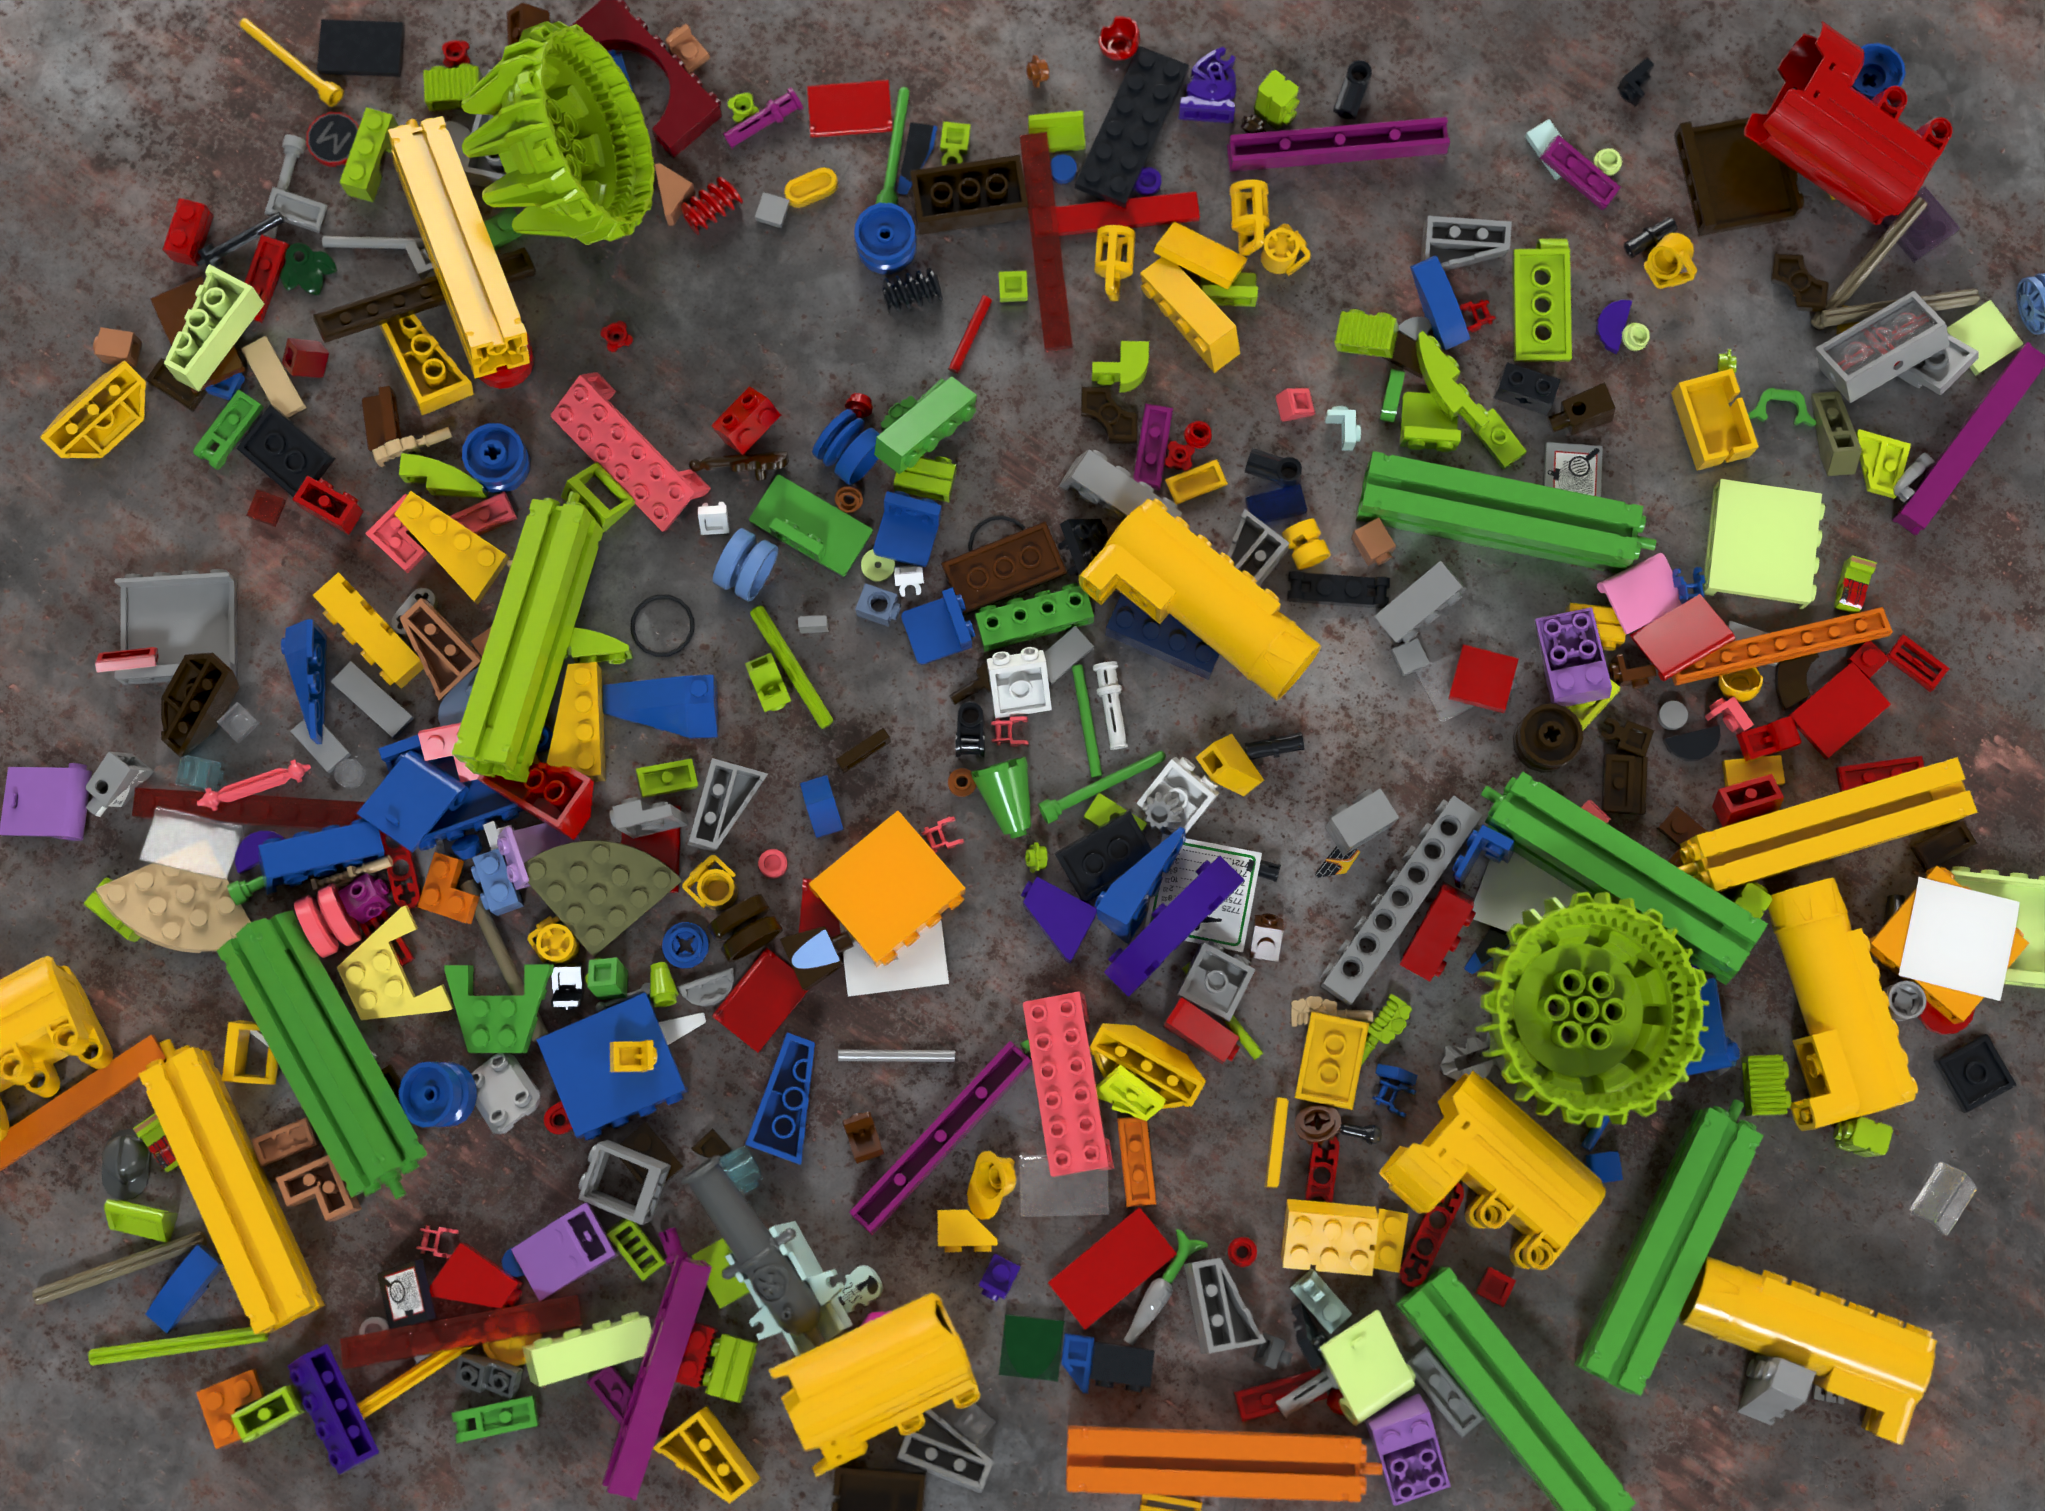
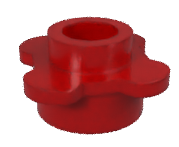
M452 40L443 44L442 50L445 55L443 64L446 68L470 64V58L467 53L469 44L466 41Z
M617 321L602 328L600 334L607 341L608 351L617 352L618 348L632 344L633 338L631 335H628L625 322ZM616 334L619 335V338H618V339H615V338H614V336H615Z
M1171 441L1167 446L1169 454L1165 459V465L1168 468L1182 469L1184 471L1190 470L1192 467L1191 456L1195 453V448L1189 444L1181 445L1176 441ZM1182 454L1183 457L1178 458L1177 455Z

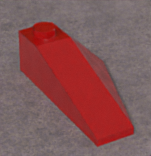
M539 762V764L532 763L529 767V776L526 783L507 780L498 775H495V777L480 775L477 778L486 786L572 840H575L591 817L594 781L572 767H556Z

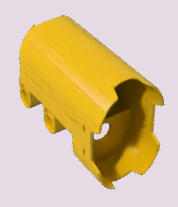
M46 956L0 980V1092L16 1084L24 1085L27 1090L43 1098L52 1097L58 1092L61 1084L54 1063L69 1055L77 1056L82 1062L95 1069H102L110 1064L113 1060L111 1045L84 989L69 967L64 965L58 966L55 964L53 957ZM99 1048L97 1056L91 1059L93 1050ZM45 1076L44 1084L38 1088L39 1080ZM0 1098V1141H2L8 1134L9 1120Z
M1472 1070L1470 1075L1467 1073L1462 1075L1440 1098L1438 1105L1444 1118L1420 1145L1412 1143L1409 1148L1399 1146L1382 1167L1379 1174L1388 1182V1187L1417 1213H1429L1458 1181L1462 1180L1477 1194L1465 1210V1220L1468 1225L1477 1229H1494L1501 1227L1508 1221L1522 1234L1510 1250L1509 1256L1513 1265L1522 1269H1547L1596 1211L1606 1195V1187L1603 1186L1602 1180L1486 1077L1482 1078ZM1476 1208V1219L1478 1222H1476V1220L1474 1219V1211ZM1524 1247L1522 1250V1262L1519 1258V1252Z
M934 1293L927 1294L769 1370L773 1379L787 1375L790 1378L793 1388L783 1395L781 1399L804 1450L820 1447L824 1458L812 1466L816 1477L865 1454L868 1448L866 1440L897 1426L901 1435H910L924 1426L923 1412L952 1399L956 1408H965L974 1404L980 1397L978 1386L961 1339L947 1315L942 1300Z

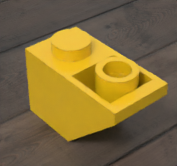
M1233 734L1213 742L1195 757L1211 781L1241 796L1247 795L1265 781Z
M938 1210V1246H944V1252H962V1246H974V1252H992V1246H998V1239L968 1210Z

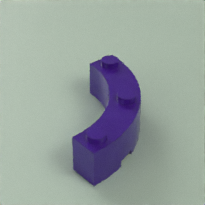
M1221 856L1212 863L1206 860L1195 871L1198 876L1168 906L1162 903L1151 914L1154 920L1125 950L1120 947L1108 959L1112 964L1104 973L1128 997L1164 962L1165 958L1178 948L1208 915L1210 916L1243 883L1244 879Z

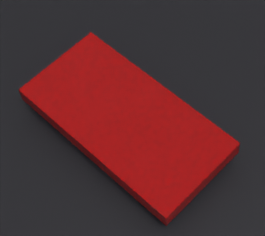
M1139 1207L1047 1283L1081 1326L1087 1329L1177 1253Z

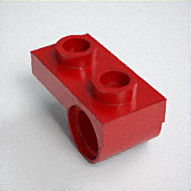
M1792 716L1736 735L1746 762L1796 747L1802 743Z

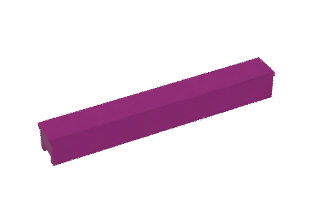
M1447 117L1230 135L1229 144L1227 145L1229 172L1447 154L1450 145V138H1448L1447 132L1448 121Z
M2027 342L2016 352L1915 488V493L1903 504L1892 519L1893 522H1897L1915 536L1921 529L1924 530L2045 367V355L2031 346V343Z
M1009 1041L849 1213L873 1236L1033 1065L1032 1060Z
M680 1255L676 1256L602 1481V1485L608 1487V1493L628 1497L634 1501L637 1499L712 1266L704 1260L699 1261Z

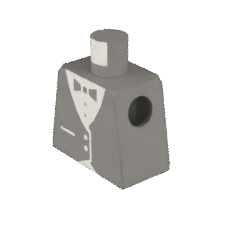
M109 751L86 785V790L94 796L86 808L94 815L101 817L109 806H125L154 771L133 754Z

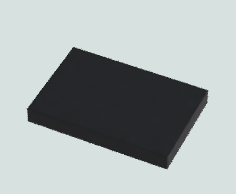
M321 19L317 72L323 75L401 77L404 23Z
M273 405L267 408L236 448L292 497L295 496L307 476L319 481L336 459Z
M1127 810L1054 854L1078 896L1086 903L1100 895L1102 891H1107L1112 883L1151 852L1152 848L1130 810Z

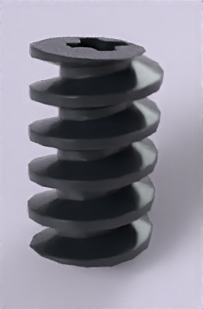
M927 268L926 277L923 276L920 270L916 271L915 280H913L909 273L905 274L904 282L901 281L899 276H894L893 285L887 278L883 280L882 290L888 314H890L891 305L895 307L897 312H900L903 302L908 309H911L912 300H915L920 307L923 304L924 297H926L930 304H933L934 295H937L940 301H943L937 274L931 268Z

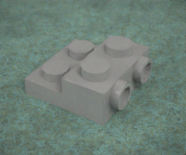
M1948 334V347L1898 375V377L1918 389L1923 385L1941 396L1979 358V351Z
M634 797L622 800L620 805L612 806L613 810H610L612 825L633 839L688 825L687 815L673 805L668 804V802H658L650 806Z
M1209 940L1208 944L1205 942L1200 943L1176 995L1229 1022L1256 969L1249 966L1250 961L1237 954L1231 957L1223 952L1225 949L1223 946Z

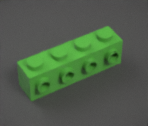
M951 376L876 437L874 455L898 474H901L908 467L912 468L922 455L933 451L939 441L945 436H951L962 422H968L974 416L977 395Z
M1072 583L1061 588L1062 591L1051 593L1050 590L1036 593L1034 595L1035 598L1023 600V598H1015L1008 601L1007 605L996 608V605H989L979 609L980 612L975 613V620L984 652L1066 631L1074 626L1081 627L1094 623V614L1088 594L1078 586V583Z

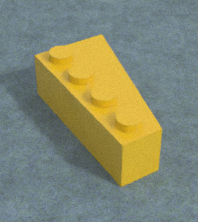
M1161 257L1140 272L1143 293L1157 303L1161 312L1171 320L1214 373L1240 354L1236 325L1177 264Z
M415 314L379 325L422 416L474 395L472 382L459 370L451 357L443 351L436 339L428 333Z
M412 491L409 492L395 512V516L478 605L510 558Z
M339 572L313 594L314 598L326 609L323 612L324 616L333 625L339 623L345 629L341 634L352 645L357 642L364 649L360 654L371 666L375 662L380 666L382 671L379 672V675L390 686L395 682L402 689L423 670V664L415 652Z
M597 662L568 664L547 763L550 766L572 767L591 778L594 782L606 781L602 669Z

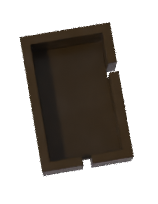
M840 1465L835 1468L833 1496L840 1495V1499L832 1501L831 1511H924L927 1472Z

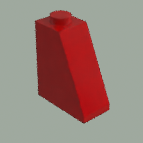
M1182 997L1163 1026L1221 1064L1226 1059L1232 1061L1240 1048L1236 1044L1240 1037Z
M460 1243L429 1289L431 1297L495 1308H507L508 1305L513 1306L522 1295L523 1291L520 1288L523 1282L508 1274L502 1267L469 1244Z

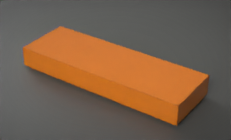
M1136 1117L1117 1118L1126 1206L1156 1204L1147 1121Z

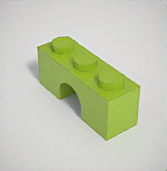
M366 107L340 180V184L348 196L374 203L382 180L379 169L381 157L384 151L392 152L388 129L398 126L392 114Z

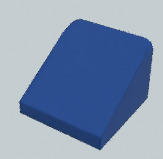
M1619 1151L1585 1155L1587 1167L1602 1180V1183L1623 1180Z

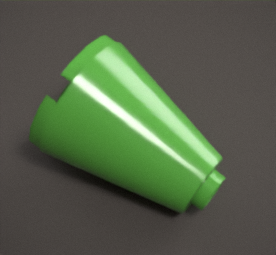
M1026 756L997 763L987 767V769L972 771V779L1003 835L1010 834L1011 839L1026 835V829L1031 827L1028 762Z

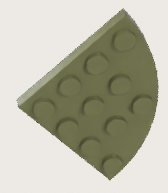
M605 840L570 842L543 851L524 863L530 886L593 957L683 881L669 866L658 858L636 847Z

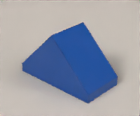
M825 775L800 783L816 838L844 830L828 776Z

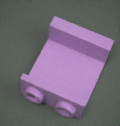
M543 823L512 831L511 826L506 827L498 835L497 846L500 854L505 856L508 879L514 883L515 889L518 890L530 887L528 883L529 878L524 866L526 861L543 851L570 842L580 841L577 836L575 840H572L548 824Z

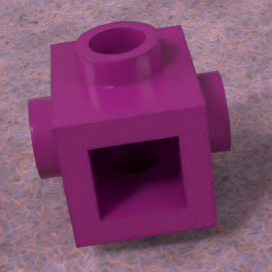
M368 873L355 878L351 884L338 892L347 913L362 924L371 918L377 917L383 910L391 906L387 896L389 893L387 885L382 879L376 880Z

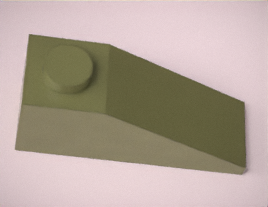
M1840 391L1812 393L1811 402L1814 420H1816L1815 427L1819 453L1827 476L1855 474L1862 449Z

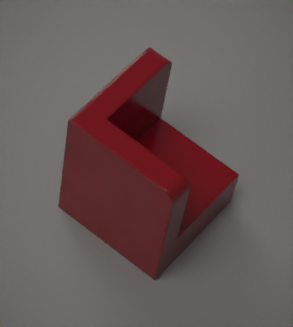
M288 338L282 364L292 376L323 378L329 352L319 341Z

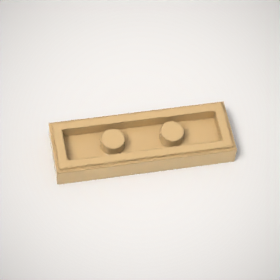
M266 336L241 349L273 406L288 418L307 408Z

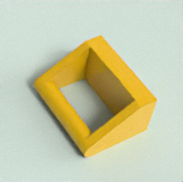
M244 1020L228 1022L222 1081L275 1085L278 1062L269 1046L265 1076L245 1074L250 1030L260 1031L256 1022Z

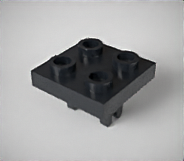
M1067 519L1060 524L1065 540L1058 544L1059 549L1063 550L1066 548V550H1070L1075 566L1068 570L1070 576L1074 574L1080 575L1109 540L1107 528L1101 519Z

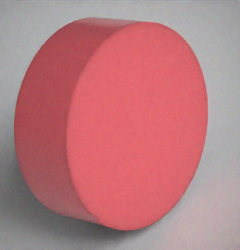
M769 849L761 854L758 866L765 877L777 879L787 871L788 861L781 851Z

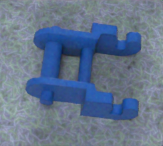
M1695 567L1693 570V584H1687L1683 576H1678L1681 573L1680 568L1673 570L1674 588H1678L1681 604L1699 594L1704 598L1702 584L1705 583L1704 575H1699V572H1702L1701 567ZM1687 588H1693L1694 594H1688Z
M1389 1079L1385 1081L1380 1080L1379 1082L1382 1084L1377 1097H1372L1376 1101L1375 1104L1378 1106L1380 1103L1389 1107L1387 1111L1406 1118V1113L1394 1108V1100L1400 1090L1415 1095L1417 1091L1409 1089L1402 1084H1399L1397 1087L1390 1084ZM1388 1087L1394 1090L1389 1102L1383 1100Z

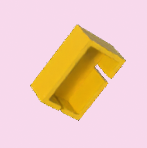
M1733 368L1679 382L1671 392L1696 471L1721 465L1724 460L1726 463L1750 457L1759 447L1743 398H1737L1730 407L1728 404L1740 393Z
M1287 1199L1281 1248L1283 1268L1310 1270V1265H1315L1316 1271L1372 1276L1375 1258L1374 1245H1376L1379 1223L1376 1207Z

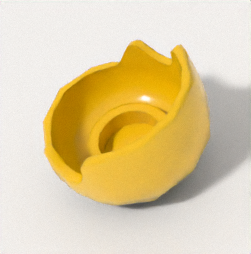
M1756 667L1719 675L1718 685L1722 694L1728 699L1735 697L1738 702L1750 701L1756 697L1763 683V676L1760 675Z

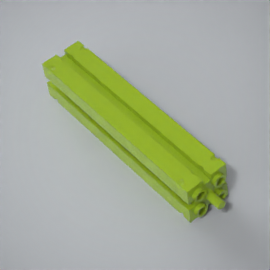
M569 492L566 504L564 503L563 506H560V502L552 498H544L543 500L532 499L530 514L526 517L459 728L458 741L454 744L452 755L460 762L466 763L465 766L474 774L490 777L498 775L507 780L527 782L529 767L533 763L599 548L598 542L601 541L604 532L596 519L586 509V506L578 502L580 495L576 492Z

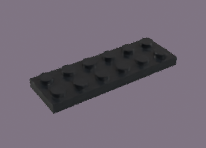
M1142 46L1138 47L1077 177L1075 189L1126 208L1186 78L1189 64Z

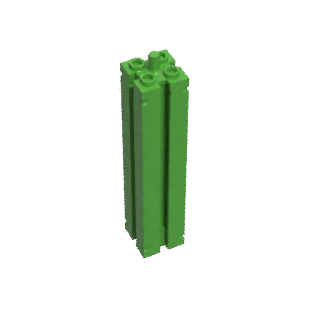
M1375 451L1372 452L1370 461L1366 466L1356 521L1367 523L1379 517L1386 527L1602 571L1609 570L1611 573L1616 574L1626 570L1627 566L1631 567L1634 559L1638 560L1641 548L1654 551L1657 541L1656 539L1638 536L1639 532H1643L1646 523V516L1642 515L1643 506L1628 505L1622 501L1395 455L1386 456L1384 453Z
M1523 771L1518 779L1514 777L1510 779L1503 795L1489 786H1486L1481 793V796L1494 803L1485 823L1494 831L1514 840V852L1578 893L1589 892L1593 899L1596 893L1608 892L1613 904H1618L1621 899H1634L1635 910L1640 914L1648 909H1655L1663 915L1662 926H1664V929L1676 928L1678 930V933L1674 936L1676 940L1682 945L1683 949L1691 948L1693 950L1689 962L1704 970L1705 973L1714 975L1718 981L1725 985L1738 973L1768 923L1760 918L1753 917L1747 910L1541 782L1534 781L1533 777Z
M293 910L274 915L269 920L264 918L248 923L235 934L236 938L228 940L217 950V953L221 960L226 963L229 975L342 1181L346 1182V1188L351 1198L361 1193H364L365 1197L381 1189L382 1184L390 1188L396 1200L406 1195V1192L400 1183V1180L403 1179L401 1174L406 1175L419 1167L418 1161L428 1154L423 1145L418 1142V1136L313 946L302 927L298 925L297 917Z
M1733 1099L1728 1111L1718 1106L1695 1110L1690 1120L1691 1124L1687 1127L1584 1342L1583 1350L1574 1363L1575 1366L1605 1380L1626 1393L1642 1395L1646 1386L1645 1382L1650 1378L1755 1155V1149L1759 1146L1764 1136L1756 1132L1757 1127L1745 1120L1737 1122L1744 1107V1103L1739 1100Z
M1450 1267L1438 1268L1421 1285L1412 1289L1395 1303L1396 1307L1404 1314L1407 1321L1484 1416L1488 1424L1557 1511H1632L1630 1508L1636 1502L1623 1489V1486L1465 1286L1457 1279V1276Z

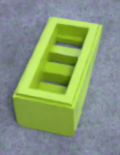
M622 1218L606 1231V1235L642 1281L665 1264L664 1258L636 1222ZM631 1226L633 1230L619 1240L617 1235ZM638 1235L640 1240L626 1249L624 1245ZM645 1245L648 1249L634 1259L631 1255ZM650 1255H653L655 1259L641 1269L639 1264Z

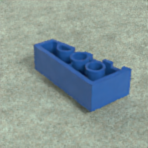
M363 818L353 821L348 826L330 825L323 828L321 832L311 834L309 831H303L294 834L293 838L281 840V838H271L264 841L262 845H258L259 865L267 895L277 892L276 886L282 884H290L292 888L302 885V881L306 880L309 876L314 875V877L320 879L326 878L336 873L337 868L343 867V870L347 871L348 866L361 867L363 863L384 857V848L379 829Z
M788 1032L786 1033L745 1145L801 1165L815 1042Z

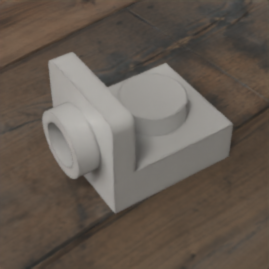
M415 241L405 245L421 280L435 276L436 274L425 248L419 250Z

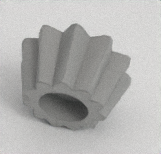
M1156 792L1154 798L1148 797V805L1142 808L1146 814L1144 821L1150 822L1151 829L1158 828L1162 833L1167 828L1174 830L1175 823L1182 821L1179 814L1183 812V808L1178 806L1179 799L1172 798L1169 792L1164 795Z

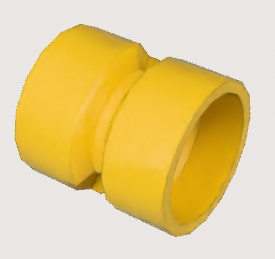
M1314 518L1298 522L1284 530L1281 534L1289 542L1288 549H1293L1294 551L1291 556L1297 570L1313 567L1331 556L1325 540L1319 539L1321 531Z

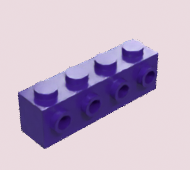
M328 1344L302 1355L287 1366L290 1371V1379L297 1386L303 1398V1406L313 1419L317 1436L323 1441L329 1453V1461L336 1468L339 1475L380 1453Z

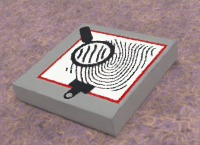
M1546 442L1543 486L1601 497L1603 446Z

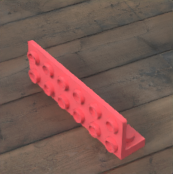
M598 372L579 375L551 413V418L595 463L598 462L634 498L635 504L661 531H667L690 500L704 497L711 488L691 469L678 472L608 401L615 394L616 390Z
M1079 991L1025 1001L1023 1009L1050 1175L1057 1177L1096 1169L1102 1171L1114 1169L1110 1140L1104 1137L1086 1025L1090 1024L1085 995Z

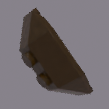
M213 652L184 655L161 697V720L163 726L161 740L180 758L188 755L217 729L240 688L233 670Z

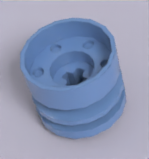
M2039 273L2034 277L2023 278L2018 283L2016 290V300L2022 321L2027 329L2036 335L2045 333V273Z

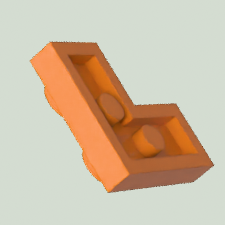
M434 852L417 907L463 923L472 924L480 896L456 889L464 861Z
M251 1369L196 1392L215 1449L241 1440L231 1418L232 1414L238 1412L237 1408L265 1397L256 1369Z

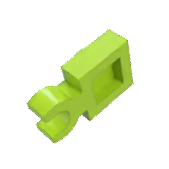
M943 121L940 152L947 153L942 157V166L947 165L949 161H955L957 164L963 163L960 154L968 155L971 124Z

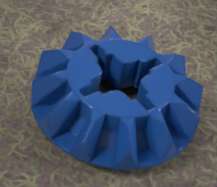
M690 922L678 923L672 926L663 938L662 949L664 956L672 965L678 968H693L703 962L709 952V939L700 926ZM678 936L685 941L695 936L691 943L694 954L686 950L682 953L679 951L681 944L677 939Z

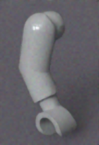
M1923 453L1918 457L1894 486L1895 496H1898L1904 503L1915 493L1909 485L1922 475L1925 469L1930 467L1929 465L1935 463L1927 453Z

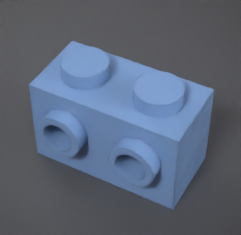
M498 848L472 858L475 866L471 867V871L476 883L481 882L484 893L480 894L485 910L490 909L493 914L499 916L524 907L519 889L516 890L514 883L508 879L506 872L507 862L505 856L500 854Z

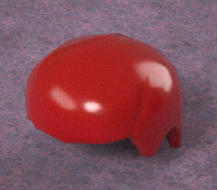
M1117 16L1110 26H1103L1098 42L1102 54L1113 61L1124 60L1133 56L1140 44V33L1137 23L1130 17Z

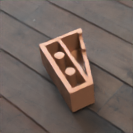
M420 598L400 617L412 646L423 664V669L434 687L435 694L438 700L442 701L449 691L464 677L479 667L482 657L426 599Z

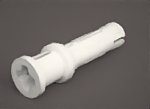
M1116 661L1093 665V671L1097 673L1099 685L1097 695L1102 697L1110 750L1128 747L1119 699L1122 686L1118 684L1116 672L1118 662Z

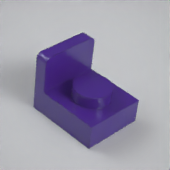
M994 1253L978 1285L983 1288L981 1294L996 1302L999 1297L1005 1299L1021 1267Z

